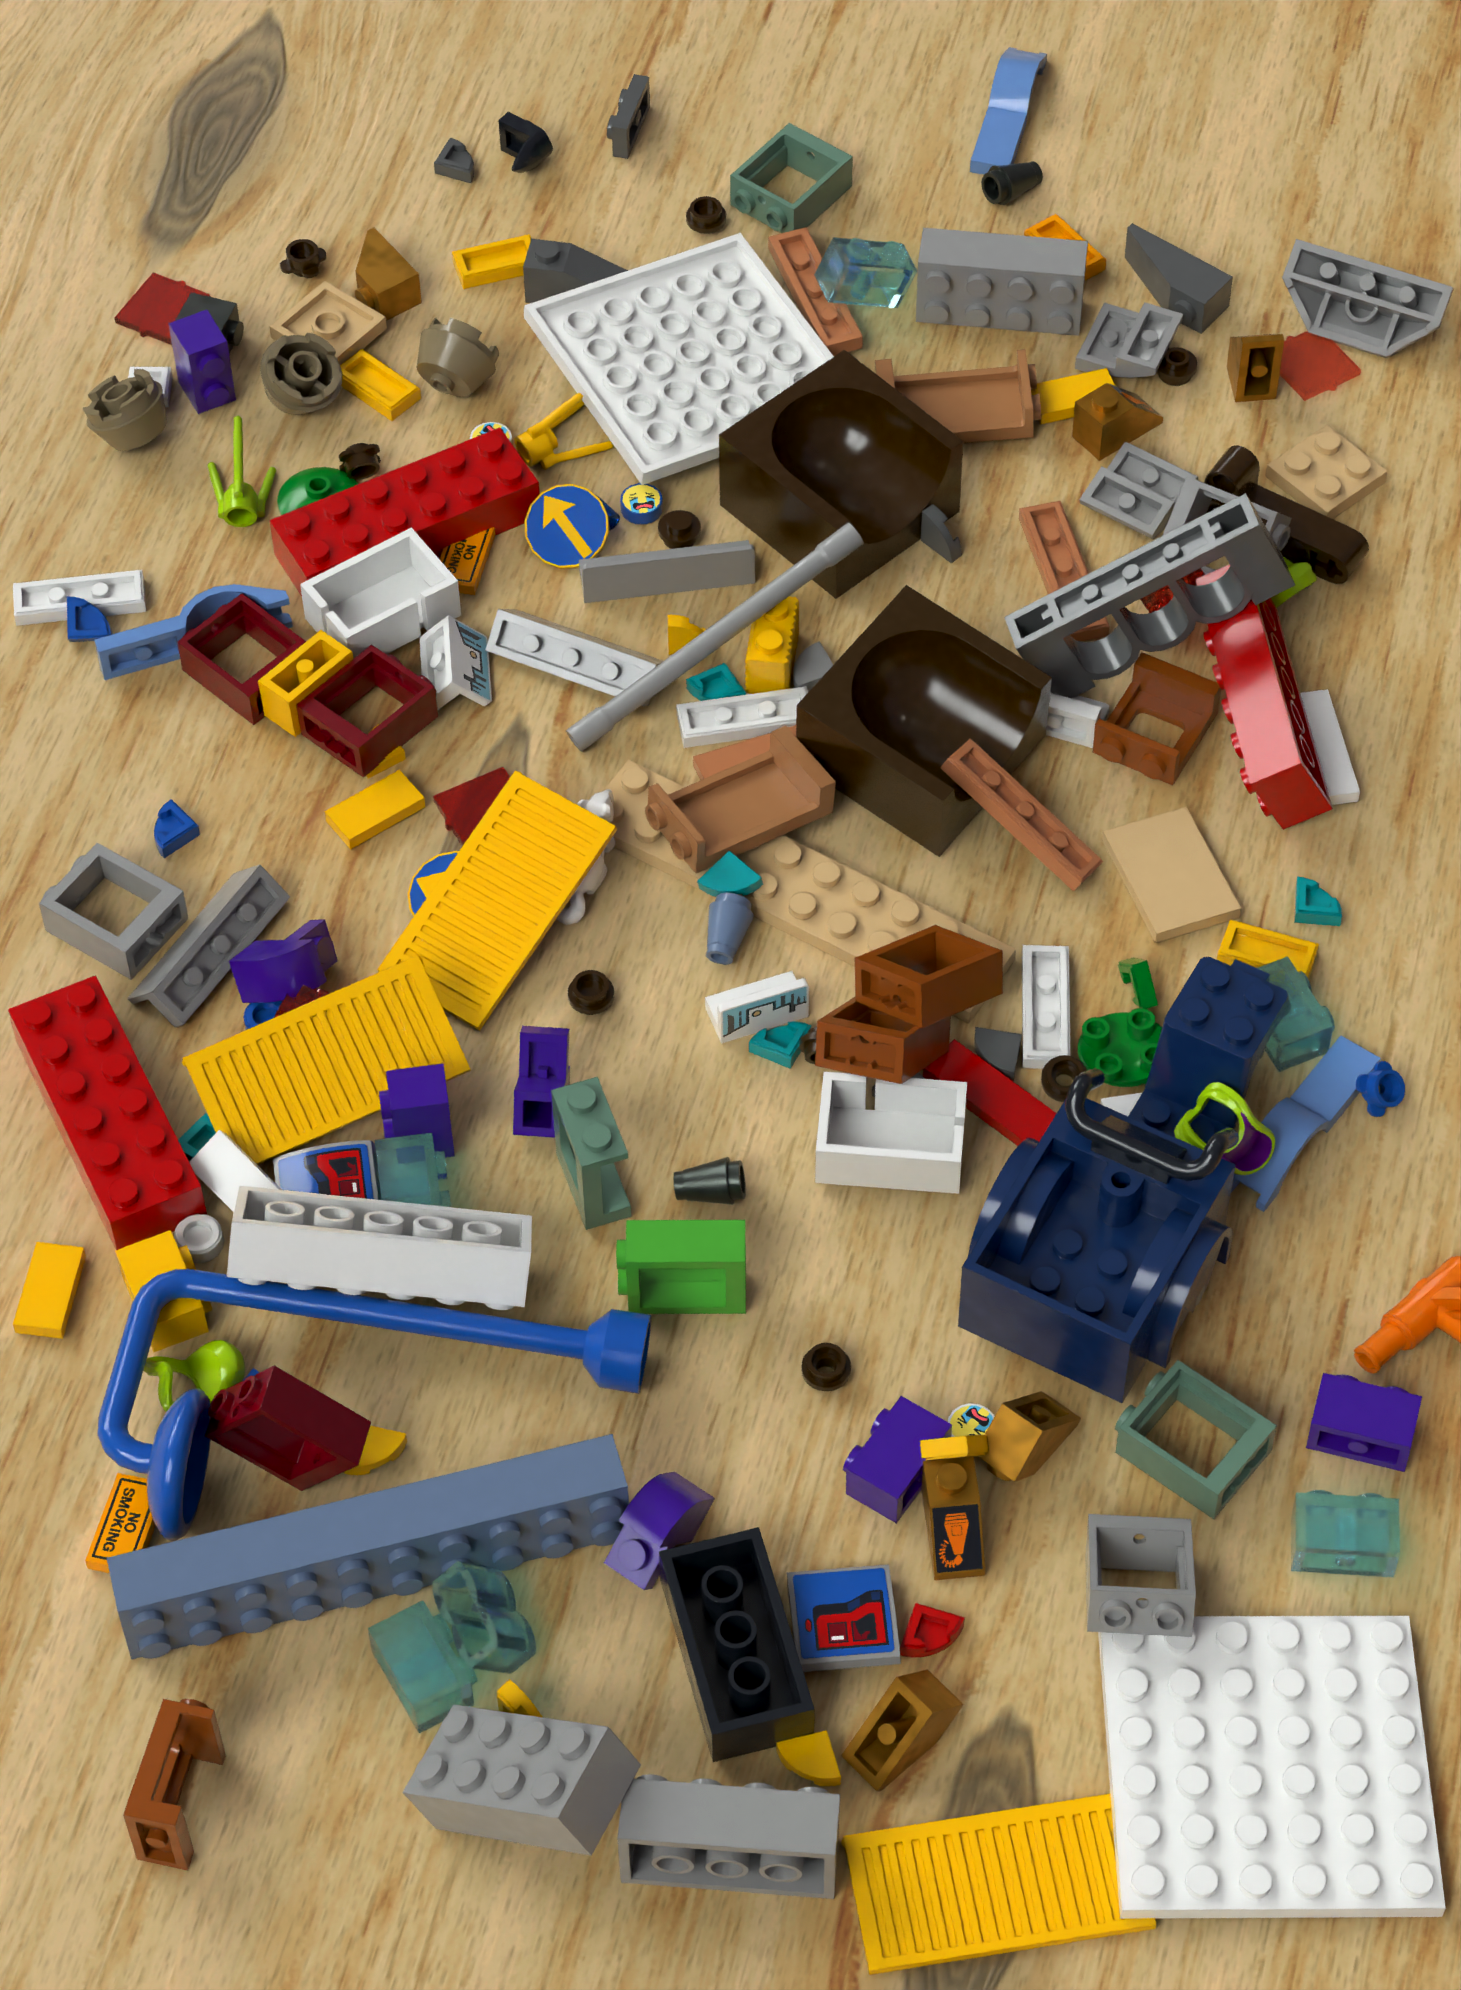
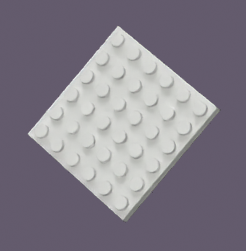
M741 233L524 305V319L574 390L583 395L582 401L641 485L719 458L720 433L834 357Z
M1194 1616L1192 1637L1098 1632L1120 1919L1443 1916L1446 1906L1409 1616Z

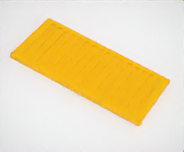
M514 771L377 969L378 972L419 955L423 959V966L443 1010L480 1031L616 833L617 827L524 776L521 772Z
M419 955L185 1056L182 1059V1064L188 1069L215 1132L219 1129L225 1132L257 1165L381 1111L379 1091L388 1090L386 1071L444 1064L446 1082L471 1071L425 971L423 959Z
M1110 1794L845 1835L841 1841L842 1846L845 1848L869 1975L1156 1929L1155 1918L1120 1919Z

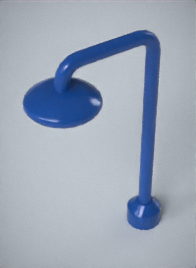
M174 1269L153 1277L140 1288L132 1302L99 1413L97 1436L106 1455L120 1467L147 1474L148 1505L153 1521L160 1534L166 1540L177 1541L187 1534L192 1525L204 1486L211 1442L209 1438L205 1437L210 1421V1416H208L210 1399L199 1388L184 1392L165 1413L156 1431L153 1444L134 1439L128 1431L129 1418L158 1318L163 1307L170 1301L178 1298H191L582 1359L583 1366L599 1388L636 1394L640 1393L643 1382L652 1316L611 1309L589 1325L588 1330H581L362 1295H348L317 1288L298 1290L291 1288L288 1284L271 1281L261 1285H248L240 1282L238 1278L227 1277V1274L195 1269Z

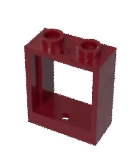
M241 593L228 604L219 607L215 614L199 626L186 632L183 638L177 641L182 670L247 721L255 725L265 717L258 680L306 641ZM244 634H248L277 657L241 684L211 661V659Z
M372 644L296 704L301 735L363 778L379 766V763L398 746H403L438 717L436 689L432 682L423 675H416L404 667L394 655L385 654ZM377 686L404 705L371 732L365 734L339 715Z
M274 1365L254 1376L247 1377L245 1380L227 1389L220 1390L214 1396L208 1408L210 1421L205 1437L298 1490L303 1491L359 1465L371 1421Z

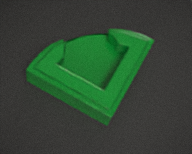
M1134 957L1119 961L1118 968L1123 983L1128 984L1132 982L1135 997L1132 999L1133 1002L1144 1009L1158 1006L1148 961Z

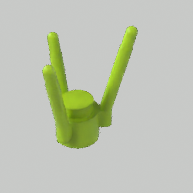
M235 416L233 431L234 483L224 493L216 464L209 462L208 470L218 503V517L234 527H247L254 524L257 517L265 516V503L274 481L276 468L270 467L268 469L258 496L250 484L243 482L242 418Z

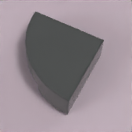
M450 138L434 162L435 174L472 183L474 178L473 159L463 143Z
M932 504L922 511L921 541L947 561L953 563L962 556L959 537L953 540L949 530L943 523L948 518L939 508Z
M975 1027L974 1047L977 1055L1014 1081L1022 1034Z

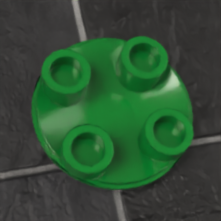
M1144 1008L1134 1009L1130 1013L1120 1012L1089 1018L1082 1026V1034L1078 1042L1079 1060L1084 1064L1087 1071L1094 1068L1100 1069L1104 1073L1105 1084L1117 1087L1144 1085L1147 1083L1162 1026L1155 1022V1015Z

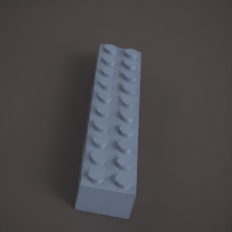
M613 1434L107 1557L117 1611L131 1660L140 1657L148 1659L158 1658L167 1654L172 1649L192 1644L197 1646L210 1645L217 1642L221 1637L240 1632H262L272 1624L288 1620H310L318 1617L322 1612L341 1607L359 1608L369 1604L373 1599L393 1594L400 1596L411 1595L420 1591L425 1586L445 1581L448 1583L463 1582L473 1574L493 1569L499 1571L511 1570L523 1562L542 1557L560 1558L569 1554L574 1549L594 1544L597 1546L614 1544L624 1526L619 1519L629 1505L628 1485Z

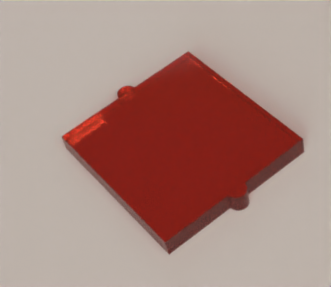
M153 272L114 317L115 323L139 332L141 337L149 336L172 345L168 323L176 320L191 292L209 297L210 294L187 286L183 280L177 282Z
M1306 331L1295 337L1287 336L1286 341H1284L1280 376L1304 401L1327 390L1335 391L1337 385L1357 377L1361 373V369L1331 339Z
M500 767L433 796V802L445 819L446 830H452L462 846L509 780L510 776L504 767Z

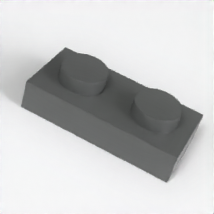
M633 75L628 89H622L620 93L617 115L610 116L607 126V138L612 139L614 157L629 158L649 111L650 85L648 76Z

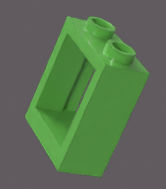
M626 1220V1240H617L616 1263L618 1269V1295H628L629 1312L642 1314H746L745 1220Z

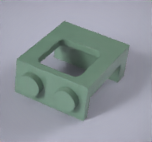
M598 1076L551 1090L556 1155L585 1229H592L632 1217L630 1202L614 1165V1162L628 1159V1151Z

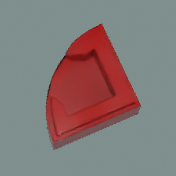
M915 1603L900 1646V1655L905 1657H927L945 1650L959 1637L964 1627L965 1617Z

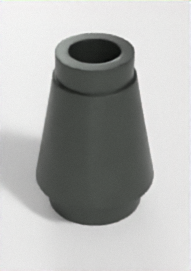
M1034 161L992 166L982 177V190L990 203L1006 205L1036 185L1041 184L1043 174L1040 166Z
M726 1157L684 1169L683 1171L674 1172V1191L677 1200L733 1205L734 1200L745 1199L746 1183L741 1160L730 1161V1158Z

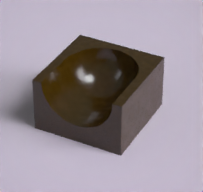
M843 350L719 434L720 506L793 565L814 551L816 546L845 524L850 523L860 534L864 544L836 565L826 568L812 579L837 599L921 539L922 511L933 504L946 515L947 520L960 512L963 440L855 357Z
M906 585L797 704L796 737L836 781L835 789L940 857L983 808L940 767L947 758L971 738L1005 771L1012 775L1046 736L1052 677Z

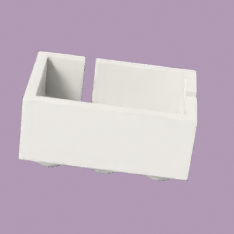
M412 527L300 584L305 619L316 632L322 630L350 649L353 659L371 644L385 654H388L421 637V628L424 627L428 631L447 615L453 618L461 616L458 580Z
M823 1073L816 1143L815 1183L959 1194L967 1082L910 1078L903 1084L876 1079L875 1110H867V1077L851 1073Z

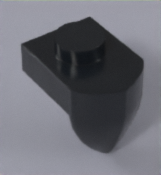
M507 112L498 120L500 149L515 157L512 165L513 172L524 173L533 170L552 153V143L542 128L510 112Z

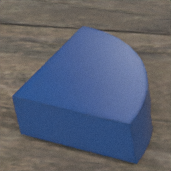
M67 596V633L69 642L94 641V639L113 634L108 620L97 607L82 598Z
M172 799L166 802L159 810L158 819L154 827L156 847L160 855L166 858L200 835L199 826Z

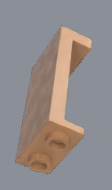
M1025 349L1017 350V364L1015 366L894 376L892 359L875 360V370L879 377L963 440V443L1034 437V420H1041V404L1039 394H1031L1032 389H1037L1035 364H1027Z
M785 725L771 731L770 749L763 754L668 795L658 783L649 786L648 805L645 807V814L650 826L655 831L659 830L670 842L675 856L680 860L684 859L695 873H699L712 867L728 851L737 856L833 813L836 781Z

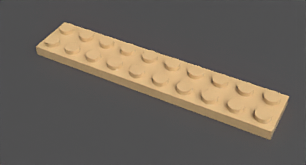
M628 759L603 790L610 789L613 795L614 817L611 824L617 827V831L613 835L615 839L614 848L699 889L697 881L710 868L695 873L684 859H678L672 851L670 842L659 830L655 831L650 826L645 814V807L648 805L649 786L658 783L667 795L684 788V786ZM784 835L736 856L762 877L763 885L756 891L743 896L751 902V911L755 918L854 967L855 957L934 925L1002 950L1003 976L1016 959V948ZM984 1002L952 1016L969 1024Z

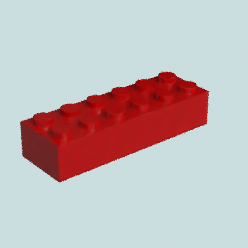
M499 427L269 520L274 555L301 596V583L411 527L440 559L443 548L494 527L496 536L525 524L530 504L540 494L539 481Z
M1230 564L1195 579L1197 586L1215 582L1224 576ZM1271 598L1256 606L1250 600L1246 607L1232 618L1218 623H1207L1209 630L1203 632V636L1210 653L1217 658L1218 664L1213 665L1212 670L1219 687L1226 692L1227 698L1222 699L1221 703L1228 721L1234 724L1236 732L1232 733L1230 737L1237 755L1240 759H1244L1245 767L1240 769L1242 781L1249 794L1256 792L1264 815L1266 817L1273 815L1284 830L1330 811L1333 808L1276 605Z
M92 976L8 1009L15 1039L115 1249H121L170 1230L174 1232L179 1222L186 1217L195 1214H207L201 1185L97 976Z

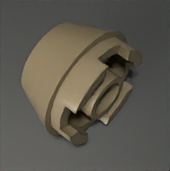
M434 318L429 328L421 332L416 366L417 371L437 391L456 397H468L495 373V363L499 357V350L496 346H490L488 349L486 345L478 340L482 332L467 323L450 318L448 324L444 325L440 324L441 322L437 318Z
M306 333L305 336L284 335L273 342L264 352L260 366L264 389L270 402L282 412L291 415L307 414L322 409L333 402L339 394L342 385V371L335 357L336 351L333 346L322 337L313 333Z
M134 369L133 374L135 377L127 378L120 382L115 375L106 379L88 394L92 402L88 407H83V411L87 416V426L118 451L133 450L149 443L164 430L167 424L162 386L159 382L154 381L150 373L144 369Z

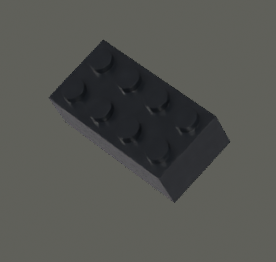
M759 1527L659 1551L660 1581L712 1762L776 1747V1742L814 1733V1705Z

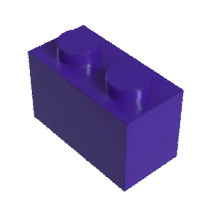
M206 309L168 323L178 383L196 412L200 414L235 401L236 396L228 343L209 311Z
M444 1064L386 1071L388 1090L379 1091L386 1146H396L398 1164L454 1157Z
M1323 1373L1306 1448L1405 1472L1422 1396L1410 1394L1399 1387H1381L1360 1382L1357 1378L1350 1375L1342 1374L1335 1376Z
M900 1396L891 1410L884 1408L878 1414L870 1431L871 1437L863 1447L856 1445L852 1449L843 1466V1471L846 1472V1494L896 1524L921 1491L923 1461H930L921 1457L920 1440L952 1436V1424L903 1396Z

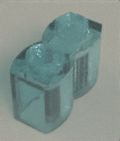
M457 1561L433 1581V1595L437 1608L444 1619L452 1624L455 1647L462 1660L469 1667L512 1674L536 1654V1642L532 1628L525 1617L516 1611L513 1588L507 1577L499 1569Z

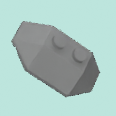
M1298 239L1295 241L1282 276L1310 335L1383 358L1391 357L1439 329L1454 290L1453 287Z

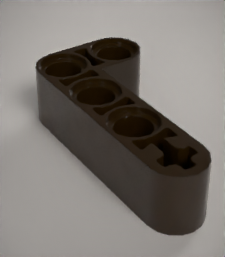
M1239 445L1229 447L1206 475L1204 483L1238 497L1246 493L1251 502L1292 518L1289 524L1290 536L1288 542L1280 551L1283 557L1293 564L1307 562L1311 565L1312 571L1317 577L1334 584L1346 582L1369 551V544L1366 538L1360 532L1258 485L1260 466L1257 457L1245 447ZM1212 498L1206 513L1225 503ZM1261 518L1264 525H1266L1268 520Z

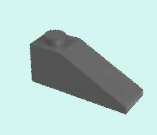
M1133 223L1127 227L1125 259L1162 308L1182 313L1183 320L1181 324L1202 334L1229 307L1233 276Z
M531 238L523 265L525 303H533L628 270L572 243Z

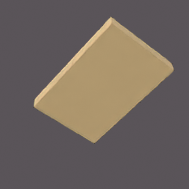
M1187 807L1103 831L1102 842L1155 943L1228 922L1230 919L1240 918L1241 907Z

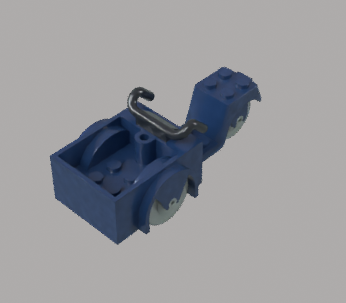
M1203 957L1199 960L1164 1018L1145 1089L1129 1116L1086 1098L1091 1090L1100 1087L1104 1083L1105 1076L1100 1069H1090L1076 1076L1067 1092L1064 1103L1041 1140L1038 1141L1029 1137L1017 1146L1003 1166L988 1194L973 1232L968 1257L962 1266L958 1327L1120 1403L1124 1402L1147 1360L1163 1368L1167 1367L1170 1362L1174 1336L1180 1329L1189 1311L1193 1313L1195 1307L1200 1302L1203 1293L1207 1289L1216 1261L1226 1264L1230 1258L1233 1229L1226 1226L1236 1164L1222 1159V1156L1227 1149L1235 1146L1239 1140L1238 1133L1234 1130L1238 1122L1236 1114L1228 1107L1212 1099H1209L1203 1111L1189 1124L1199 1138L1206 1143L1204 1150L1177 1139L1174 1129L1185 1113L1196 1107L1199 1095L1210 1083H1223L1235 1090L1245 1100L1252 1075L1259 1059L1263 1056L1266 1044L1283 1017L1291 1011L1288 992L1270 983L1269 973L1236 959L1231 966L1212 957Z

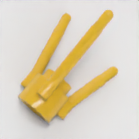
M576 393L542 421L514 438L519 455L529 467L540 462L546 470L559 462L596 454L613 448L612 442L607 441L554 454L553 450L558 447V441L552 429L585 405L582 401L583 395L581 393Z

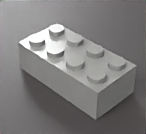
M923 228L918 259L916 322L1079 336L1088 241Z
M453 1705L402 1793L438 1830L592 1856L641 1764L612 1730L606 1726Z
M652 1774L639 1776L637 1779L632 1780L621 1801L617 1837L621 1883L834 1899L839 1844L840 1794H831L819 1787H804L798 1791L778 1790L765 1783H750L744 1787L721 1785L718 1781L704 1778L686 1783L668 1781L662 1776Z

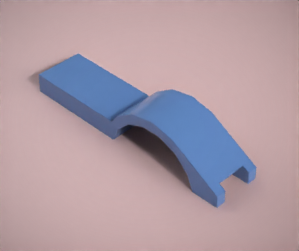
M1009 47L1002 54L995 72L988 109L971 158V173L984 175L992 166L1014 164L1026 127L1036 75L1043 74L1047 62V53L1039 52L1038 54Z
M236 584L217 586L193 597L182 608L179 616L94 639L99 666L104 680L179 660L180 654L177 641L183 638L190 629L196 628L215 614L219 607L228 604L241 593L286 627L291 628L293 624L290 615L282 613L281 606L290 604L288 595L284 590Z
M1340 1036L1293 1095L1278 1102L1265 1116L1261 1123L1268 1127L1275 1135V1148L1272 1157L1262 1169L1253 1174H1234L1231 1193L1241 1182L1261 1194L1257 1200L1256 1208L1264 1212L1278 1195L1287 1173L1301 1150L1320 1130L1326 1133L1329 1132L1359 1094L1356 1089L1357 1077L1373 1071L1375 1064L1381 1058Z

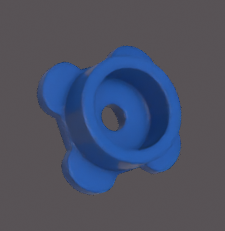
M1386 1061L1377 1062L1373 1071L1369 1074H1361L1356 1079V1089L1359 1093H1362L1363 1098L1368 1103L1367 1111L1373 1117L1383 1116L1387 1107L1397 1106L1404 1098V1080L1397 1071L1392 1070V1066Z

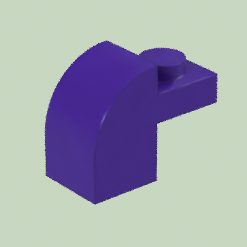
M325 919L309 920L285 940L254 941L229 960V964L242 1003H266L290 999L321 986L327 981L324 972L334 965L338 959Z
M522 1025L520 1031L519 1078L514 1089L513 1135L555 1138L551 1090L570 1085V1029Z
M676 1472L657 1475L641 1488L620 1517L619 1521L624 1526L604 1564L641 1589H652L660 1575L659 1551L674 1548L678 1544L692 1542L715 1498Z

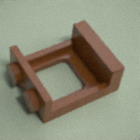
M1141 652L1134 663L1131 684L1107 721L1099 718L1095 724L1092 753L1102 756L1107 761L1119 763L1139 771L1151 779H1158L1174 785L1218 714L1221 688L1213 680ZM1145 713L1178 726L1184 732L1174 748H1171L1127 729L1136 715Z
M163 1699L123 1813L137 1860L188 1871L194 1849L182 1806H177L193 1759L223 1765L226 1757L215 1711L200 1701L182 1699L180 1702Z

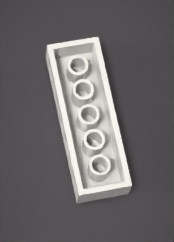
M239 1186L231 1225L227 1277L238 1278L240 1282L248 1285H261L271 1281L287 1283L291 1288L298 1290H311L317 1286L337 1288L339 1292L348 1295H361L366 1291L386 1293L390 1298L397 1300H410L415 1298V1296L435 1298L438 1302L446 1305H460L468 1301L485 1303L487 1307L496 1310H509L514 1306L525 1307L531 1258L532 1216Z

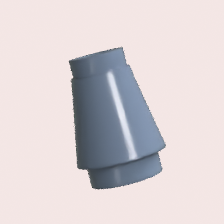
M720 893L716 896L715 901L709 905L706 957L710 961L723 965L733 962V958L754 917L751 911L752 904L747 898L734 893Z

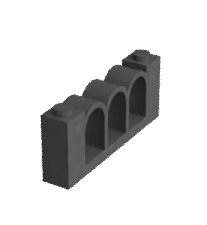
M1245 493L1004 618L1015 648L1021 657L1052 677L1050 693L1072 699L1096 687L1093 680L1108 679L1130 668L1137 660L1140 650L1155 652L1172 648L1191 634L1196 622L1207 624L1227 620L1241 612L1250 600L1256 606L1295 586V583L1282 553ZM1223 556L1226 557L1230 564L1224 576L1207 585L1194 586L1187 584L1181 579ZM1166 585L1169 586L1174 594L1166 606L1152 613L1137 614L1125 607ZM1110 614L1118 623V626L1112 633L1094 642H1081L1070 636V634Z

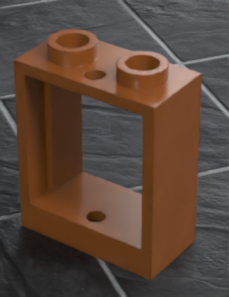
M937 925L854 958L856 1001L920 1028L929 1026L1003 994V951Z
M855 996L817 1021L815 1066L903 1084L949 1051L951 1016L920 1028L856 1001Z

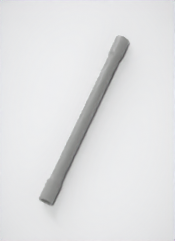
M850 523L842 526L819 543L810 554L605 705L595 708L568 728L566 733L581 752L611 731L614 725L826 568L836 565L863 545L864 542L860 534Z

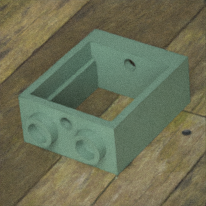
M788 123L730 175L731 206L781 233L807 228L852 187L853 156ZM787 165L817 181L793 204L763 188Z
M1177 1360L1166 1374L1159 1371L1152 1378L1144 1393L1146 1397L1137 1407L1130 1405L1121 1414L1115 1425V1430L1118 1431L1115 1453L1212 1519H1215L1272 1451L1277 1425ZM1176 1400L1237 1440L1236 1444L1207 1478L1145 1438Z

